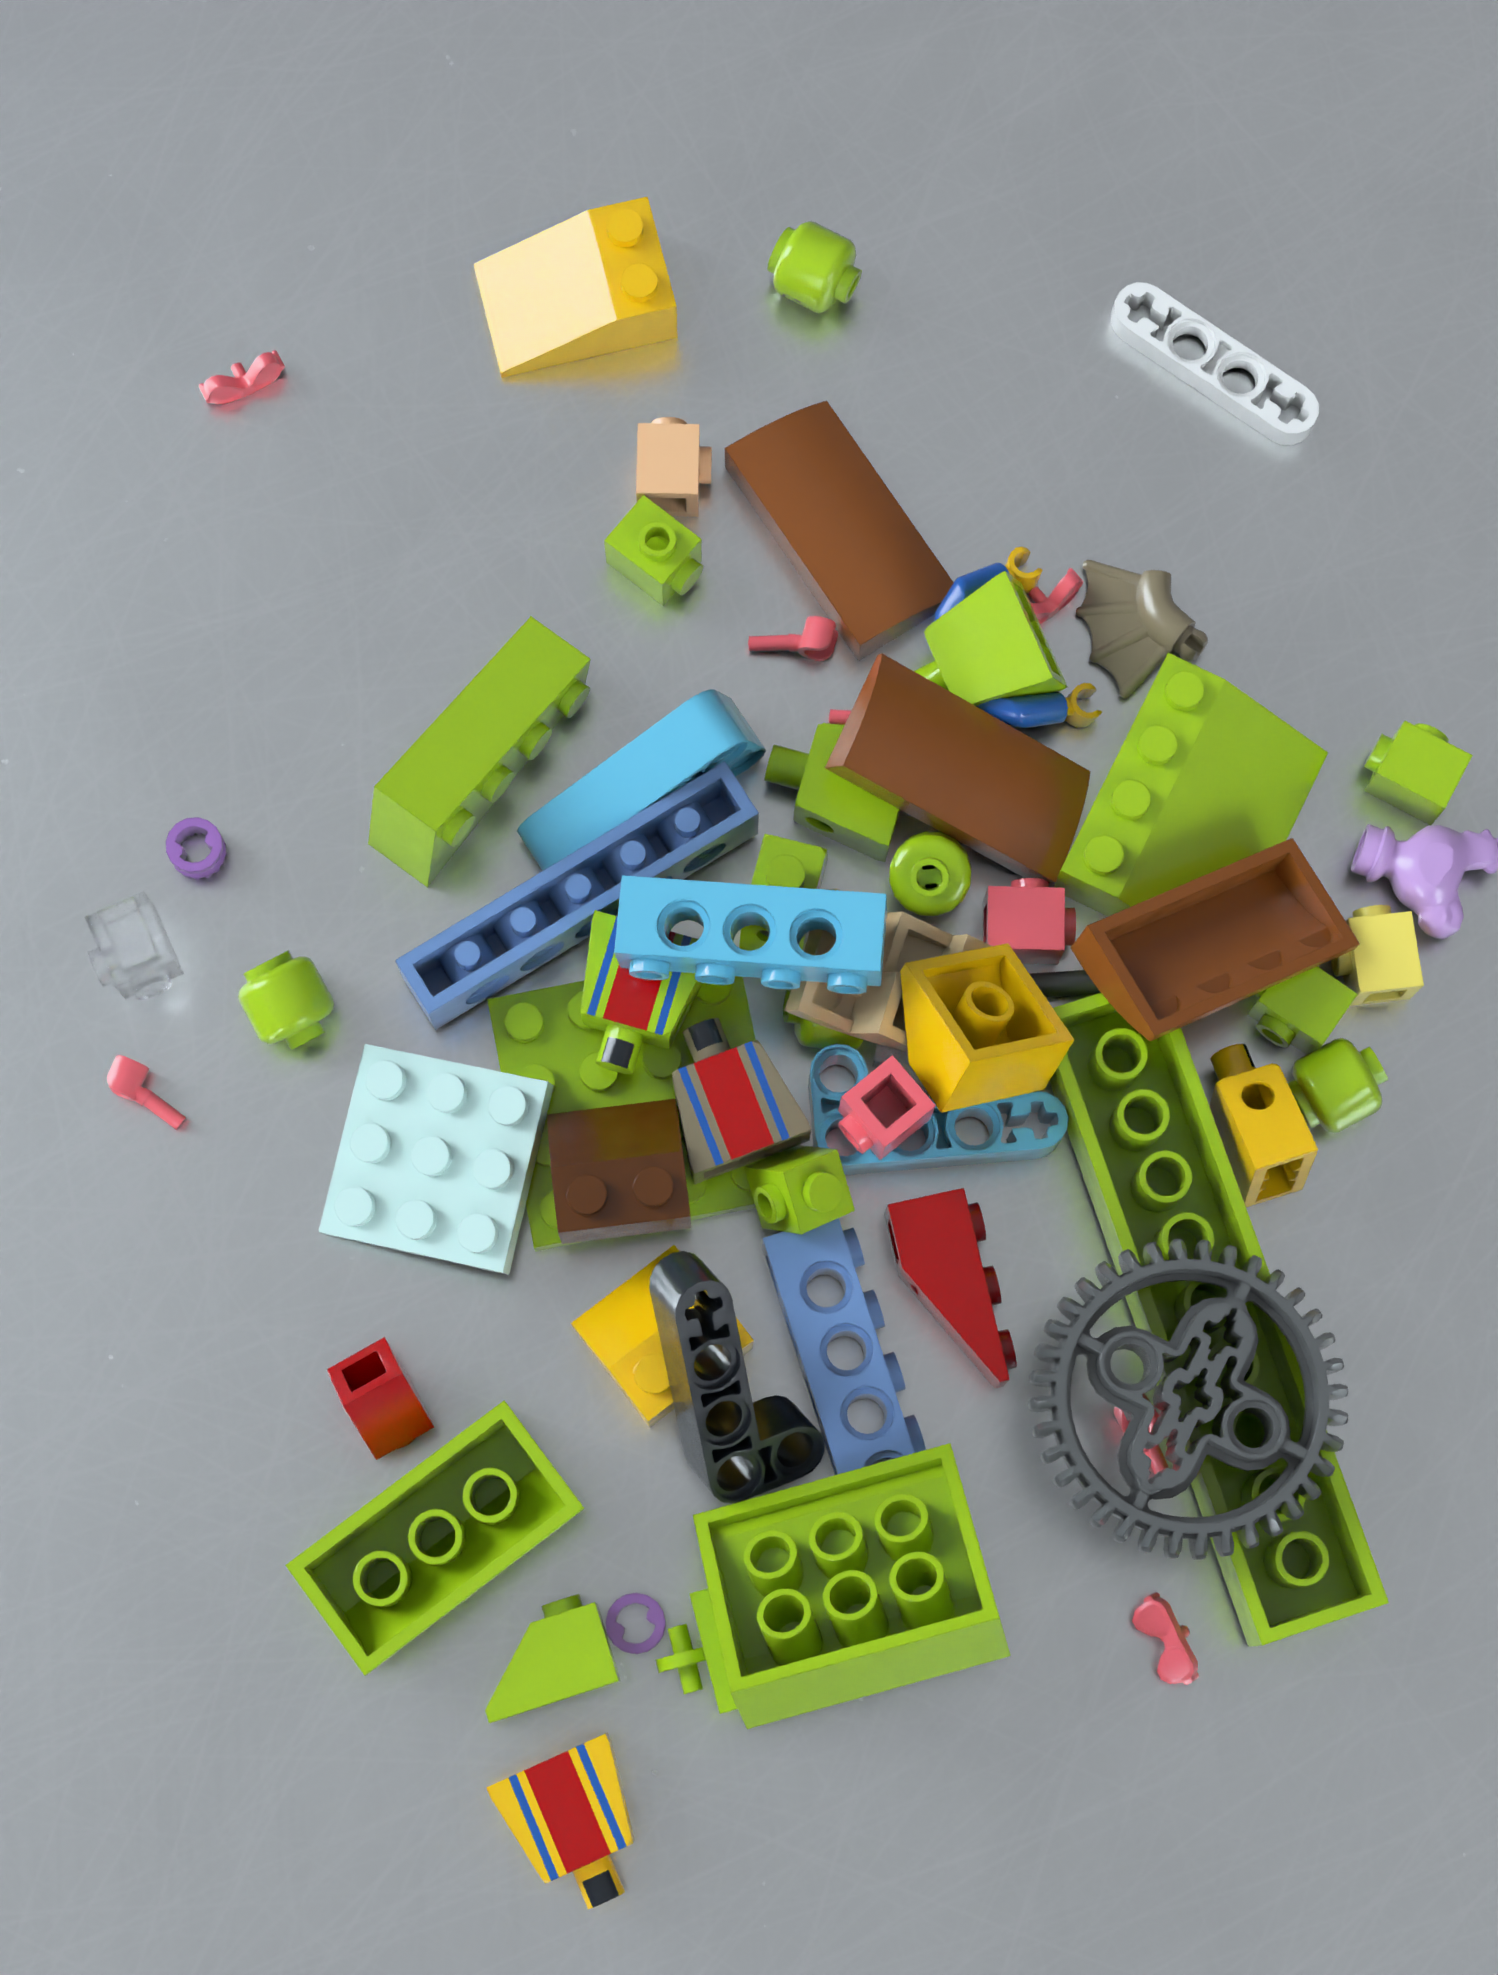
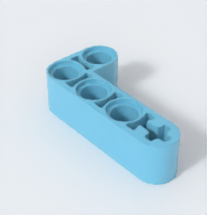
M714 689L706 690L681 704L530 815L518 827L517 832L543 871L724 761L735 777L756 764L764 756L766 749L730 697Z
M833 1044L826 1046L816 1054L811 1063L808 1093L813 1147L829 1148L825 1138L833 1129L839 1128L838 1123L844 1119L838 1112L841 1096L848 1092H833L827 1089L821 1082V1072L828 1066L843 1065L853 1073L856 1081L854 1086L868 1075L865 1059L858 1050L849 1045ZM1040 1091L943 1113L935 1106L931 1119L920 1128L925 1136V1144L919 1149L908 1151L896 1147L882 1160H879L871 1149H868L864 1154L857 1151L853 1155L839 1157L845 1175L1034 1160L1046 1157L1056 1149L1067 1130L1068 1115L1065 1106L1057 1097L1048 1092ZM1030 1112L1037 1113L1040 1123H1050V1127L1047 1128L1041 1139L1035 1138L1032 1128L1024 1127L1012 1128L1006 1139L1007 1143L1001 1142L1004 1125L1001 1114L1003 1113L1007 1115L1005 1127L1023 1125ZM964 1117H976L987 1126L989 1138L983 1144L968 1145L957 1136L955 1123Z

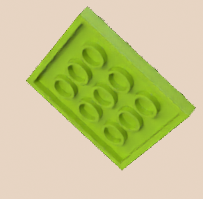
M735 976L734 983L728 985L703 983L670 1049L642 1042L633 1074L618 1073L596 1064L605 1031L590 1028L583 1024L581 1004L584 981L487 999L501 1072L548 1081L554 1085L547 1114L676 1099L672 1072L694 1063L683 1031L701 1021L719 1018L731 1049L756 1040L744 980L741 976ZM677 1107L691 1221L756 1208L744 1167L753 1163L694 1184ZM547 1116L526 1201L535 1252L581 1243L562 1244L558 1234L550 1167Z

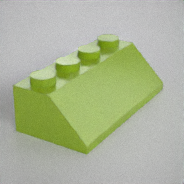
M504 1400L285 1566L364 1676H367L585 1508Z

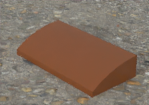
M827 400L779 418L725 448L726 469L828 618L835 622L837 631L858 661L935 614L954 582Z
M883 653L877 655L825 766V769L956 839L958 842L1024 878L1044 879L1049 883H1056L1059 872L1070 850L1085 804L1091 772Z
M1290 838L1087 925L1070 949L1095 986L1114 1009L1137 1032L1149 1041H1153L1355 950L1360 943L1294 839Z

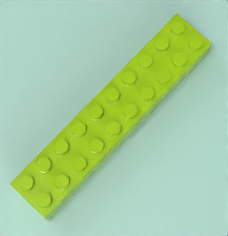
M1102 993L1054 1007L1053 1009L1075 1040L1050 1079V1084L1055 1097L1066 1108L1068 1115L1067 1132L1118 1275L1123 1274L1119 1266L1118 1256L1127 1249H1130L1135 1254L1140 1265L1143 1266L1145 1265L1143 1248L1147 1243L1156 1242L1161 1249L1163 1259L1169 1260L1168 1250L1170 1243L1174 1239H1183L1186 1245L1187 1259H1193L1197 1243L1201 1240H1208L1211 1242V1261L1218 1262L1220 1254L1228 1245L1237 1248V1259L1234 1267L1242 1270L1244 1264L1253 1255L1262 1259V1266L1256 1277L1265 1281L1270 1272L1182 1029L1179 1028L1153 1041H1149L1114 1009ZM1174 1281L1145 1287L1126 1296V1300L1137 1328L1144 1329L1166 1341H1170L1180 1319L1191 1306L1204 1299L1225 1298L1227 1291L1225 1288L1207 1283ZM1246 1302L1247 1311L1256 1324L1258 1345L1244 1381L1268 1393L1281 1404L1288 1416L1290 1438L1292 1441L1298 1442L1305 1413V1392L1299 1364L1290 1344L1277 1325L1252 1302ZM1226 1317L1211 1329L1202 1331L1211 1337V1343L1208 1347L1211 1351L1208 1359L1224 1347H1231L1232 1345L1223 1339L1226 1330L1224 1327L1227 1320ZM1190 1345L1178 1358L1169 1363H1164L1161 1379L1157 1382L1156 1386L1163 1377L1179 1367H1183L1191 1351ZM1226 1364L1215 1384L1219 1388H1221V1380L1227 1370ZM1198 1377L1179 1390L1173 1389V1393L1181 1398V1405L1179 1407L1181 1413L1178 1419L1195 1407H1202L1203 1405L1194 1398L1197 1389L1195 1383ZM1224 1393L1221 1408L1233 1402L1232 1398ZM1239 1412L1235 1417L1233 1430L1237 1440L1244 1446L1258 1448L1265 1434L1264 1426L1260 1419L1248 1412ZM1214 1419L1193 1429L1185 1446L1186 1452L1193 1441L1212 1434L1211 1429ZM1320 1449L1318 1454L1330 1461L1335 1467L1331 1476L1322 1477L1311 1472L1308 1474V1477L1319 1486L1321 1490L1320 1496L1317 1499L1310 1500L1302 1497L1297 1492L1293 1494L1302 1506L1303 1516L1297 1520H1292L1286 1517L1279 1509L1275 1511L1282 1523V1533L1272 1537L1257 1522L1255 1527L1259 1535V1545L1247 1549L1241 1543L1237 1533L1232 1532L1234 1553L1225 1557L1219 1555L1213 1538H1210L1248 1647L1263 1646L1389 1603L1335 1452H1327ZM1206 1455L1196 1478L1191 1483L1202 1516L1226 1513L1254 1500L1277 1480L1287 1466L1286 1461L1279 1458L1276 1462L1263 1469L1244 1471Z

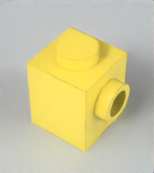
M1373 905L1353 911V917L1348 918L1346 922L1360 944L1355 950L1331 960L1334 975L1336 977L1343 976L1344 985L1358 994L1350 1006L1411 999L1424 986L1412 911L1391 913L1389 905Z

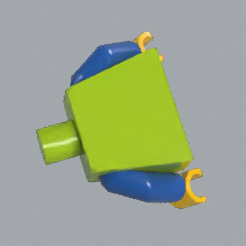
M1023 546L1016 547L1011 551L1005 566L1001 563H994L958 577L937 608L935 621L924 631L925 638L935 660L914 672L1013 727L1028 728L1060 724L1067 721L1076 728H1084L1095 721L1101 715V710L1085 712L1077 704V698L1091 697L1097 691L1091 683L1077 685L1067 697H1064L1059 692L1068 686L1026 594L1036 587L1043 570L1037 568L1033 572L1024 573L1017 568L1027 562L1030 551Z

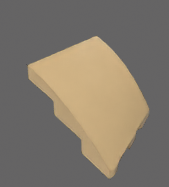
M902 911L887 912L881 986H867V991L862 994H842L829 991L825 982L801 981L800 988L791 989L784 1011L853 1037L908 1052L900 974L903 965L906 962L991 947L992 945L968 934L952 935ZM812 930L809 932L804 952L810 955L825 954L834 946L836 939L825 930Z

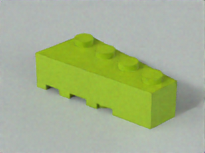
M530 616L374 786L368 844L428 888L492 805L503 795L511 781L527 761L533 760L543 750L552 735L553 728L564 715L568 718L572 717L582 706L590 692V687L586 685V679L591 659Z

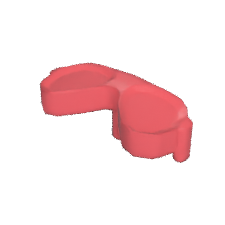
M276 350L262 353L255 359L247 373L242 363L238 362L231 366L235 377L225 375L211 376L205 381V384H199V388L207 403H230L249 396L274 382L285 366Z
M1072 568L1068 569L1067 574L1060 580L1048 598L1038 586L1029 592L1028 595L1035 602L1031 603V606L1040 624L1053 617L1065 607L1082 586L1084 581Z
M1155 1592L1145 1597L1144 1603L1135 1610L1132 1622L1137 1630L1149 1636L1158 1637L1164 1642L1165 1649L1160 1657L1157 1668L1160 1680L1169 1684L1184 1683L1188 1685L1198 1679L1199 1674L1197 1672L1198 1661L1186 1640L1190 1634L1189 1628L1185 1625L1179 1626L1170 1604L1160 1598L1159 1593Z

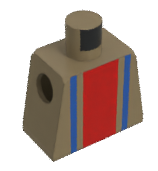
M719 1018L701 1021L683 1031L694 1063L672 1072V1080L694 1184L810 1141L811 1127L807 1118L758 1040L750 1041L731 1049Z

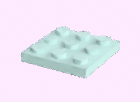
M365 1044L319 1232L325 1235L509 1275L554 1085L548 1081Z

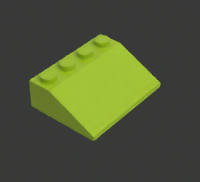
M1168 653L1082 825L1053 888H1065L1066 897L1105 916H1110L1286 841L1328 752L1227 680Z
M951 1443L693 1515L730 1693L747 1729L1011 1656Z

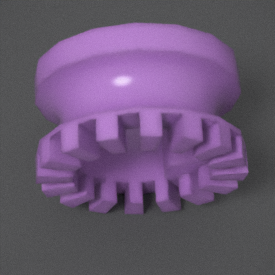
M199 817L186 818L176 823L169 831L166 839V853L175 869L185 877H191L195 880H199L202 877L207 879L214 872L217 873L220 870L219 867L224 865L227 850L225 847L226 843L217 827L210 821ZM195 833L197 835L204 834L206 836L205 843L211 850L210 854L200 862L191 863L185 861L187 853L182 847L183 840L186 841L188 836L192 837Z
M640 1593L626 1594L617 1599L608 1610L605 1622L607 1635L613 1645L623 1652L632 1654L645 1653L657 1646L664 1636L666 1626L664 1612L658 1602L648 1595ZM631 1604H641L649 1608L646 1619L655 1625L654 1632L650 1638L642 1643L634 1644L623 1639L625 1628L617 1623L619 1613L623 1608Z

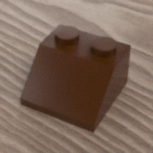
M676 1099L547 1114L557 1229L562 1244L691 1228L690 1206Z

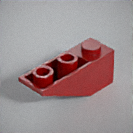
M960 1188L887 1204L884 1216L899 1278L994 1388L1005 1386L1010 1380L1007 1369L1017 1367L1016 1354L1009 1330L998 1331L992 1306L1001 1304V1292L993 1265L987 1267L982 1265L977 1242L986 1240V1230L978 1202L968 1204L965 1190Z

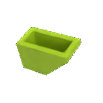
M576 1594L541 1606L544 1619L529 1624L485 1709L489 1723H494L621 1681L596 1602L583 1606L580 1594Z

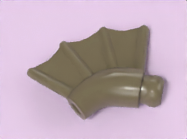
M1093 560L1083 562L1082 567L1086 571L1088 588L1082 605L1076 609V615L1083 618L1092 635L1090 661L1099 664L1114 676L1120 688L1119 693L1123 698L1129 697L1160 665L1168 653H1178L1187 662L1194 661L1200 656L1208 643V637L1203 631L1194 628L1196 622L1174 603L1171 595L1170 573L1162 570L1144 571L1141 575Z

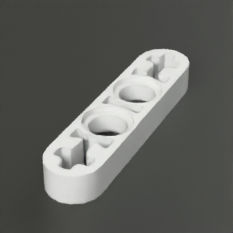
M1136 282L1127 285L1118 293L1111 313V325L1115 334L1122 341L1269 440L1280 445L1292 446L1302 442L1310 435L1319 415V403L1316 396L1306 386L1154 285ZM1141 305L1147 306L1150 309L1148 318L1143 317L1137 323L1128 318L1131 309L1137 310ZM1168 319L1172 323L1168 326L1163 341H1159L1156 339L1158 329L1162 330L1165 321ZM1184 334L1194 335L1203 342L1206 353L1201 358L1186 360L1175 352L1173 340ZM1232 368H1243L1253 375L1255 388L1244 394L1230 391L1224 384L1223 373ZM1268 386L1273 389L1270 399H1266L1263 408L1260 409L1255 405L1260 401L1265 387ZM1291 404L1299 408L1300 412L1297 419H1292L1288 424L1278 419L1281 410H1286Z

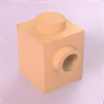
M661 417L653 420L651 423H638L636 501L638 502L645 495L671 516L699 517V484H711L712 447L700 446V424H687L686 421L675 417Z

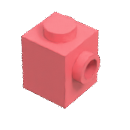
M1039 878L1015 879L1011 881V886H988L983 899L982 941L992 946L1009 943L1022 964L1058 965L1065 951V946H1072L1076 937L1075 908H1065V888L1049 887L1047 880Z
M892 1055L841 1096L838 1112L844 1119L838 1123V1126L849 1142L860 1153L864 1154L868 1149H871L876 1157L882 1160L931 1119L936 1105Z

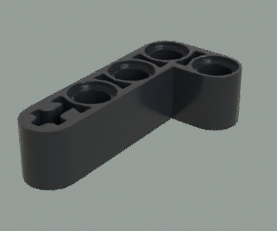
M680 1251L671 1253L661 1259L654 1267L650 1276V1294L684 1456L689 1466L714 1497L721 1502L730 1504L748 1500L812 1472L821 1462L825 1452V1441L817 1428L787 1397L774 1395L752 1403L733 1300L728 1288L694 1253Z

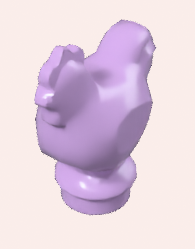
M1368 824L1356 849L1351 872L1365 876L1366 882L1377 881L1382 876L1388 878L1398 900L1418 915V925L1431 937L1445 939L1459 931L1464 918L1463 908L1458 896V887L1464 872L1483 869L1488 874L1497 872L1498 838H1494L1489 829L1483 830L1480 834L1469 830L1460 833L1441 825L1425 827L1407 841H1398L1395 839L1394 831L1389 826L1381 829Z

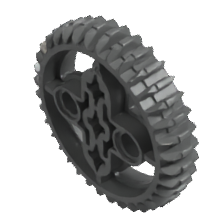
M1174 1239L1170 1243L1168 1250L1169 1260H1164L1157 1243L1150 1242L1143 1248L1145 1265L1141 1266L1135 1254L1130 1249H1127L1118 1256L1122 1275L1119 1276L1115 1269L1106 1261L1101 1262L1095 1268L1097 1278L1102 1285L1101 1289L1085 1277L1080 1278L1075 1283L1074 1287L1077 1294L1085 1304L1082 1306L1068 1297H1063L1057 1304L1061 1314L1070 1320L1069 1325L1052 1319L1045 1323L1043 1327L1044 1332L1059 1341L1058 1347L1039 1344L1035 1348L1034 1356L1041 1361L1052 1364L1051 1371H1032L1029 1375V1383L1035 1386L1049 1387V1395L1031 1398L1028 1401V1408L1034 1412L1049 1411L1051 1421L1035 1425L1032 1428V1434L1034 1438H1044L1054 1434L1057 1446L1041 1453L1040 1458L1044 1464H1049L1063 1457L1068 1469L1057 1474L1053 1479V1483L1057 1488L1068 1485L1074 1479L1080 1484L1083 1489L1075 1494L1069 1502L1074 1510L1085 1506L1091 1498L1100 1505L1090 1519V1524L1094 1528L1103 1526L1112 1514L1120 1519L1114 1529L1113 1540L1119 1543L1125 1542L1133 1528L1136 1527L1141 1530L1138 1540V1550L1140 1552H1151L1156 1544L1157 1536L1160 1535L1165 1537L1163 1549L1166 1558H1178L1182 1550L1183 1539H1189V1550L1194 1560H1202L1207 1557L1208 1538L1212 1537L1217 1552L1221 1557H1225L1234 1553L1232 1532L1237 1533L1241 1543L1247 1549L1254 1548L1259 1545V1535L1255 1523L1258 1522L1270 1536H1277L1283 1532L1282 1523L1275 1512L1277 1509L1292 1520H1297L1304 1514L1301 1504L1293 1496L1295 1492L1310 1500L1317 1499L1320 1496L1321 1490L1319 1486L1308 1477V1474L1311 1472L1317 1476H1331L1335 1467L1330 1461L1319 1456V1451L1321 1449L1327 1452H1338L1342 1450L1344 1441L1338 1436L1326 1433L1327 1425L1341 1426L1348 1422V1414L1346 1412L1329 1409V1400H1337L1348 1396V1387L1346 1385H1328L1327 1375L1342 1370L1344 1363L1341 1358L1323 1361L1320 1350L1332 1345L1335 1342V1337L1333 1333L1329 1332L1314 1338L1309 1327L1322 1318L1319 1309L1310 1310L1301 1317L1293 1307L1305 1297L1304 1290L1297 1287L1285 1297L1276 1291L1285 1278V1274L1281 1270H1275L1265 1281H1262L1256 1277L1262 1266V1259L1253 1255L1244 1264L1242 1270L1234 1267L1237 1259V1248L1228 1245L1219 1256L1218 1262L1211 1261V1242L1201 1240L1196 1245L1193 1259H1187V1250L1183 1239ZM1174 1281H1195L1219 1286L1227 1291L1225 1298L1204 1299L1191 1306L1180 1319L1170 1341H1166L1144 1329L1133 1326L1114 1327L1098 1338H1093L1090 1335V1329L1111 1306L1131 1293L1148 1286ZM1246 1302H1252L1277 1325L1290 1344L1299 1364L1305 1392V1413L1298 1442H1294L1290 1438L1288 1416L1281 1404L1268 1393L1244 1381L1258 1345L1256 1324L1247 1311ZM1226 1317L1227 1320L1224 1324L1226 1330L1223 1339L1232 1345L1231 1347H1224L1208 1359L1211 1351L1208 1348L1211 1343V1337L1202 1331L1211 1329ZM1190 1345L1191 1351L1183 1367H1179L1163 1377L1156 1386L1153 1406L1151 1402L1143 1398V1395L1153 1389L1161 1379L1164 1363H1169L1178 1358ZM1116 1350H1130L1139 1356L1144 1369L1139 1383L1127 1384L1115 1377L1111 1370L1110 1361L1112 1354ZM1078 1355H1084L1087 1359L1088 1380L1095 1392L1111 1405L1132 1416L1121 1439L1117 1453L1119 1472L1130 1488L1128 1496H1123L1098 1473L1082 1448L1076 1433L1071 1410V1380ZM1226 1364L1227 1370L1221 1380V1388H1219L1215 1384ZM1198 1377L1195 1383L1197 1389L1194 1398L1203 1405L1202 1407H1195L1178 1419L1181 1413L1179 1410L1181 1398L1173 1393V1389L1179 1390ZM1224 1393L1232 1398L1233 1402L1221 1408ZM1155 1407L1161 1410L1151 1433H1149L1148 1427L1154 1416ZM1239 1412L1252 1413L1262 1422L1265 1434L1258 1448L1244 1446L1237 1440L1233 1424ZM1214 1419L1211 1429L1212 1434L1193 1441L1186 1452L1185 1446L1193 1429ZM1168 1437L1165 1444L1168 1447L1165 1458L1173 1463V1468L1163 1469L1148 1480L1151 1474L1149 1471L1151 1459L1143 1454V1450L1152 1449ZM1206 1455L1244 1471L1263 1469L1276 1462L1279 1458L1284 1459L1287 1464L1284 1471L1266 1491L1247 1504L1226 1513L1206 1517H1178L1152 1511L1148 1507V1502L1151 1499L1173 1498L1185 1491L1196 1478Z

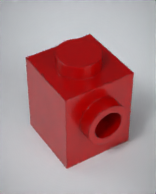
M385 1337L327 1369L345 1411L376 1460L396 1449L409 1445L418 1436L434 1428L417 1390Z

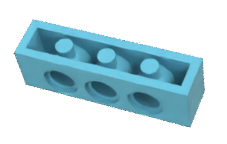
M622 875L614 953L620 968H629L631 976L646 980L668 979L669 971L695 973V980L714 985L733 984L735 976L761 978V985L774 989L800 988L801 981L827 983V989L832 992L862 994L867 991V986H881L887 896L883 893ZM691 920L703 926L704 929L701 937L691 945L679 946L668 939L671 929L681 921ZM748 925L761 926L770 934L767 942L761 948L752 951L743 950L734 944L735 935L740 929ZM812 930H825L836 939L834 946L822 955H810L799 947L802 937Z

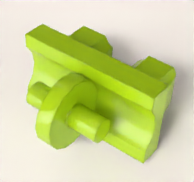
M704 1589L689 1593L703 1647L693 1649L687 1624L668 1628L674 1655L655 1660L658 1673L678 1669L683 1693L687 1694L703 1689L697 1663L707 1661L719 1713L736 1710L738 1708L730 1693L709 1590Z

